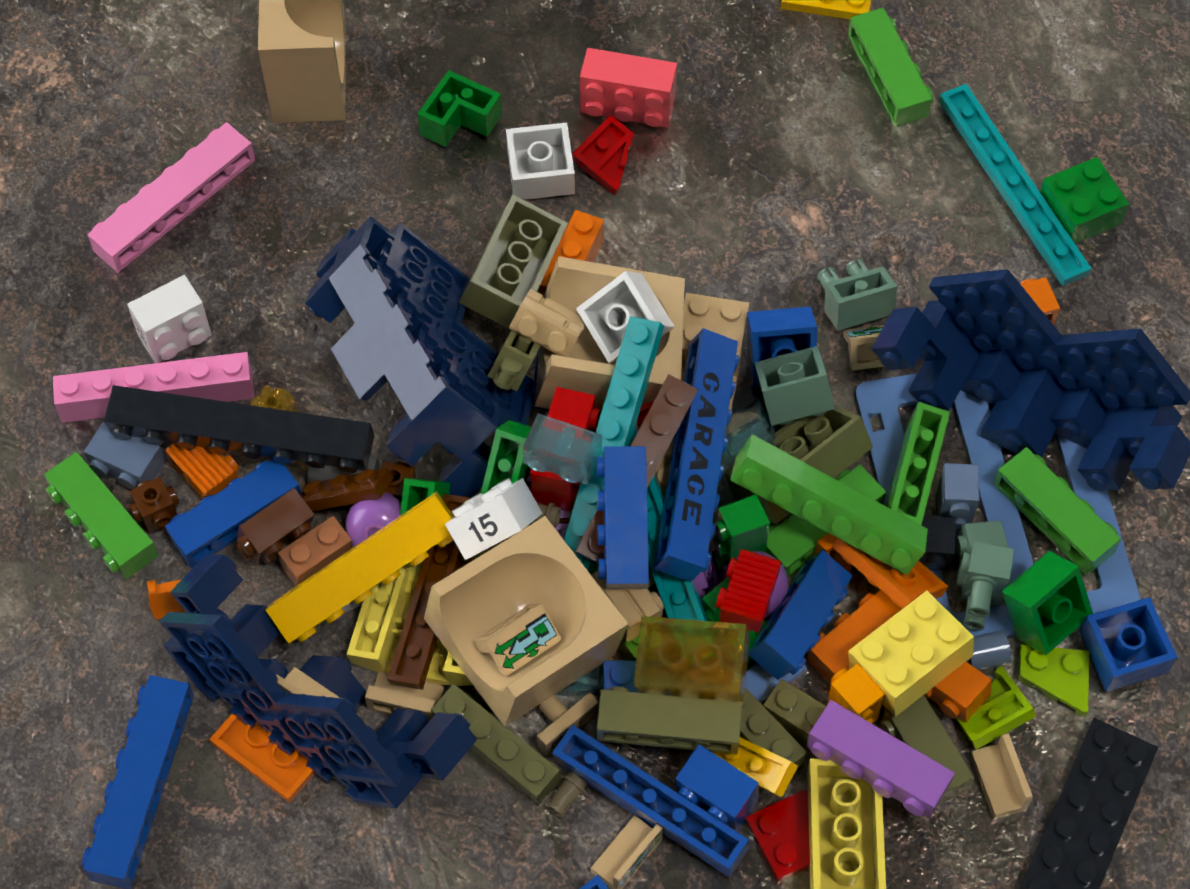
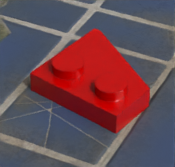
M610 115L572 153L573 162L615 196L619 191L634 133Z
M805 789L745 817V823L777 883L809 868L808 793Z

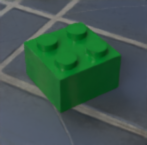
M1098 157L1044 178L1040 193L1074 243L1121 225L1129 206V202Z
M1048 551L1002 591L1017 639L1044 655L1051 652L1083 624L1087 616L1093 614L1079 566L1052 551Z

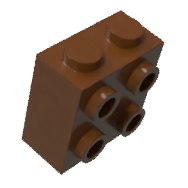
M293 488L239 526L236 549L246 562L251 559L255 566L263 561L267 565L279 557L278 552L289 542L293 543L308 533L312 528L311 523L315 514L297 490Z

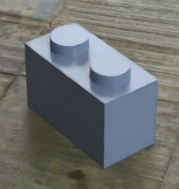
M104 421L84 450L89 467L94 473L103 477L106 475L112 476L128 489H134L146 480H154L166 461L160 445L149 443L140 437L132 436L130 440L117 438L112 435Z
M944 463L936 491L937 516L956 518L955 532H957L964 524L972 523L978 506V464Z

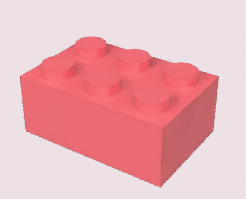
M587 48L580 74V113L594 117H609L612 115L623 122L632 121L652 127L661 126L669 128L676 99L677 63Z

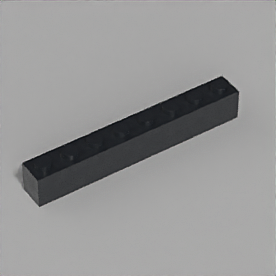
M116 385L112 386L104 423L112 435L120 439L130 440L133 436L144 438L145 441L152 444H163L164 441L173 442L185 449H195L196 446L207 447L210 451L218 454H227L228 451L240 452L242 456L252 459L267 456L273 457L277 462L286 464L292 463L293 460L301 461L313 468H324L325 465L334 466L346 473H356L357 470L364 471L368 469L375 436L371 423Z

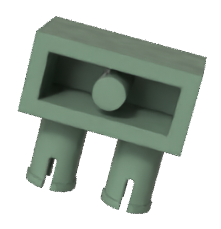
M857 259L860 268H858L854 260L846 266L848 277L840 279L836 270L832 267H828L831 277L826 269L819 272L817 280L825 290L824 311L837 331L890 316L893 309H896L897 285L884 266L868 270L864 261Z
M973 541L970 553H963L961 566L958 569L956 586L962 587L960 599L967 601L965 620L963 622L965 628L972 631L984 630L985 617H988L990 614V605L1000 607L1003 599L1002 591L1008 586L1014 549Z

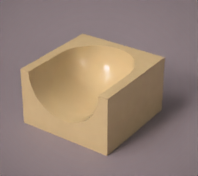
M259 0L258 53L273 123L345 120L346 21L342 0Z
M559 256L543 298H549L579 314L576 310L577 307L623 272L630 271L643 274L675 327L661 337L642 405L655 400L668 374L681 380L685 278ZM586 325L568 357L559 356L540 346L534 407L550 409L556 387L595 395V406L600 409L601 416L616 363H608Z
M546 516L431 587L424 620L504 727L613 657L628 626V622ZM529 604H542L558 631L561 640L510 675L503 676L490 653H480L474 640Z

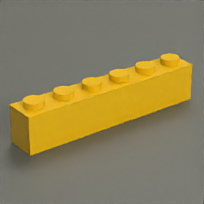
M436 491L270 603L266 608V612L288 643L295 639H298L300 643L317 631L314 626L323 620H326L329 624L344 614L345 611L342 608L351 601H354L356 605L373 594L370 590L372 587L380 582L385 586L401 575L398 571L400 568L408 563L412 567L416 566L429 556L427 550L436 544L442 548L454 539L445 525L454 518L453 514Z

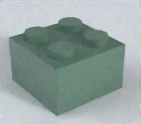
M818 346L755 362L771 426L790 424L796 419L810 415L820 416L829 410L835 409L828 377Z

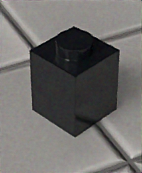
M924 515L921 526L927 528L928 532L925 553L919 561L928 569L941 570L951 568L955 555L956 518Z

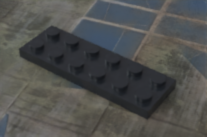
M1093 718L1019 889H1100L1158 750V746Z

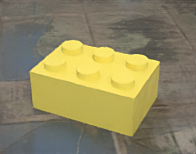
M926 590L848 651L849 669L857 663L885 693L883 705L896 717L973 656L974 636Z

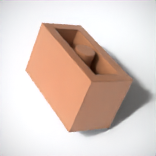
M332 516L278 552L282 569L293 584L297 586L352 549V540L335 517Z

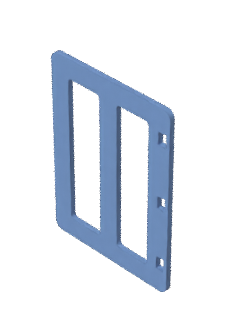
M917 374L866 381L859 384L856 389L855 399L859 414L873 445L869 453L876 480L887 492L884 506L887 504L904 439V431L898 408L917 405V401L908 392ZM960 390L953 406L969 463L978 464L979 499L985 521L1001 520L1008 548L1014 549L1009 585L1033 565V560L1018 508L993 485L998 469L1005 462L1000 446L980 437L981 430L990 415L988 403ZM880 416L883 430L873 432L869 417ZM1055 434L1071 490L1080 499L1090 503L1094 513L1104 522L1110 523L1121 538L1115 553L1095 569L1100 589L1087 591L1093 614L1141 600L1108 490H1094L1077 470L1087 449ZM929 569L943 581L941 570ZM945 591L944 595L936 600L963 625L966 611L958 613L952 611ZM1006 605L990 607V614L988 617H985L984 630L972 631L967 629L973 636L1003 630L1007 639L1016 637Z

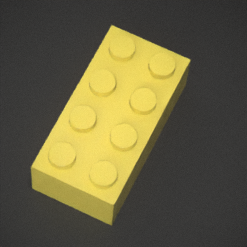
M810 759L807 770L810 889H886L882 796L872 788L870 783L861 778H851L842 771L841 766L833 761Z

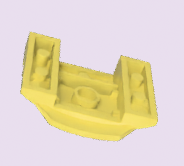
M422 562L414 567L410 563L398 570L401 575L385 586L380 582L370 589L373 594L363 601L346 654L351 663L375 672L389 673ZM438 638L425 682L439 685H473Z

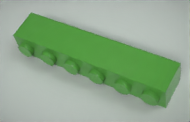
M751 435L735 458L730 479L732 482L898 571L908 575L925 553L927 528L764 440Z

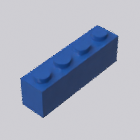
M605 446L602 454L603 457H597L596 475L597 477H603V491H597V511H603L604 525H598L597 527L598 545H604V559H598V580H604L605 589H646L649 584L646 446Z
M274 459L266 460L258 464L254 471L243 478L232 480L222 491L203 498L198 506L186 513L174 516L170 523L165 525L170 541L190 569H192L205 555H214L237 541L240 525L287 492L295 488L301 495L300 487L283 463L277 462Z
M821 550L806 561L788 588L786 597L776 607L747 654L777 680L788 673L796 674L806 662V659L803 657L806 651L811 650L821 637L818 634L820 628L825 627L835 614L832 611L834 605H838L847 595L849 590L846 586L852 575L824 550Z

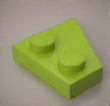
M1021 644L1019 648L1018 681L1032 689L1040 690L1044 696L1055 702L1060 700L1076 710L1075 714L1086 717L1089 699V651L1054 648L1047 655H1044L1029 645Z
M1003 666L998 667L994 672L996 678L991 685V696L978 708L970 720L964 723L957 718L961 729L976 750L1036 717L1034 708Z

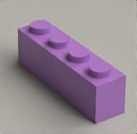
M830 700L808 736L806 746L810 748L816 757L824 761H833L841 766L842 771L851 778L865 780L872 785V788L878 794L886 798L893 797L902 802L904 808L916 816L923 815L928 819L931 818L951 785L955 774L953 771Z

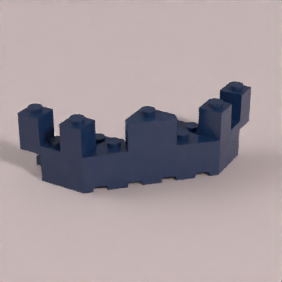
M370 216L357 231L351 228L321 260L316 273L320 279L310 289L305 304L314 315L324 318L329 323L344 308L347 309L355 324L340 338L331 350L359 399L369 400L389 381L407 414L391 430L387 447L397 458L405 460L413 466L438 441L448 453L456 455L442 468L439 481L451 482L449 495L471 498L483 486L492 449L483 441L497 427L508 420L523 425L528 424L534 381L525 375L517 391L513 389L504 390L495 385L493 379L488 377V374L499 353L462 325L466 306L458 302L470 278L401 222L390 232Z
M1008 269L934 277L929 288L938 300L928 301L922 312L918 307L893 309L871 348L879 357L880 362L889 370L913 368L919 357L924 360L908 389V392L914 397L917 404L921 402L942 410H950L961 390L993 405L994 408L981 430L980 437L1018 454L1027 447L1033 454H1038L1043 458L1055 434L1086 448L1087 451L1077 470L1094 490H1120L1130 470L1146 489H1174L1190 456V441L1178 427L1182 416L1174 407V405H1187L1189 403L1190 390L1143 330L1140 328L1061 335Z
M205 555L170 591L186 613L168 612L159 621L171 636L163 647L200 692L214 703L218 698L232 707L230 714L235 715L239 721L249 725L251 729L255 727L257 722L259 727L267 732L270 731L271 735L268 737L270 742L278 745V748L289 756L297 750L299 755L309 761L306 767L312 769L316 775L328 783L334 778L347 787L345 795L356 803L397 809L422 778L443 781L477 741V738L469 729V722L460 714L437 712L429 721L421 711L397 708L381 728L375 732L370 726L364 724L363 720L356 714L358 712L357 709L365 701L367 692L352 674L350 664L338 656L313 655L300 671L340 698L284 692L277 683L278 678L276 675L285 679L288 674L286 667L275 659L257 658L280 633V630L266 612L267 606L245 604L232 619L223 611L217 609L243 581L236 571V564L225 555Z

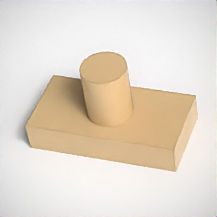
M590 692L569 710L555 695L540 704L539 709L552 722L537 735L538 748L548 757L555 750L571 725L581 730L598 716L599 702Z

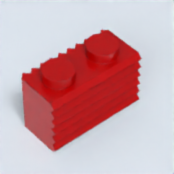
M741 549L738 559L731 558L726 577L731 579L728 589L721 588L716 602V608L721 609L720 621L759 633L780 572L781 561Z

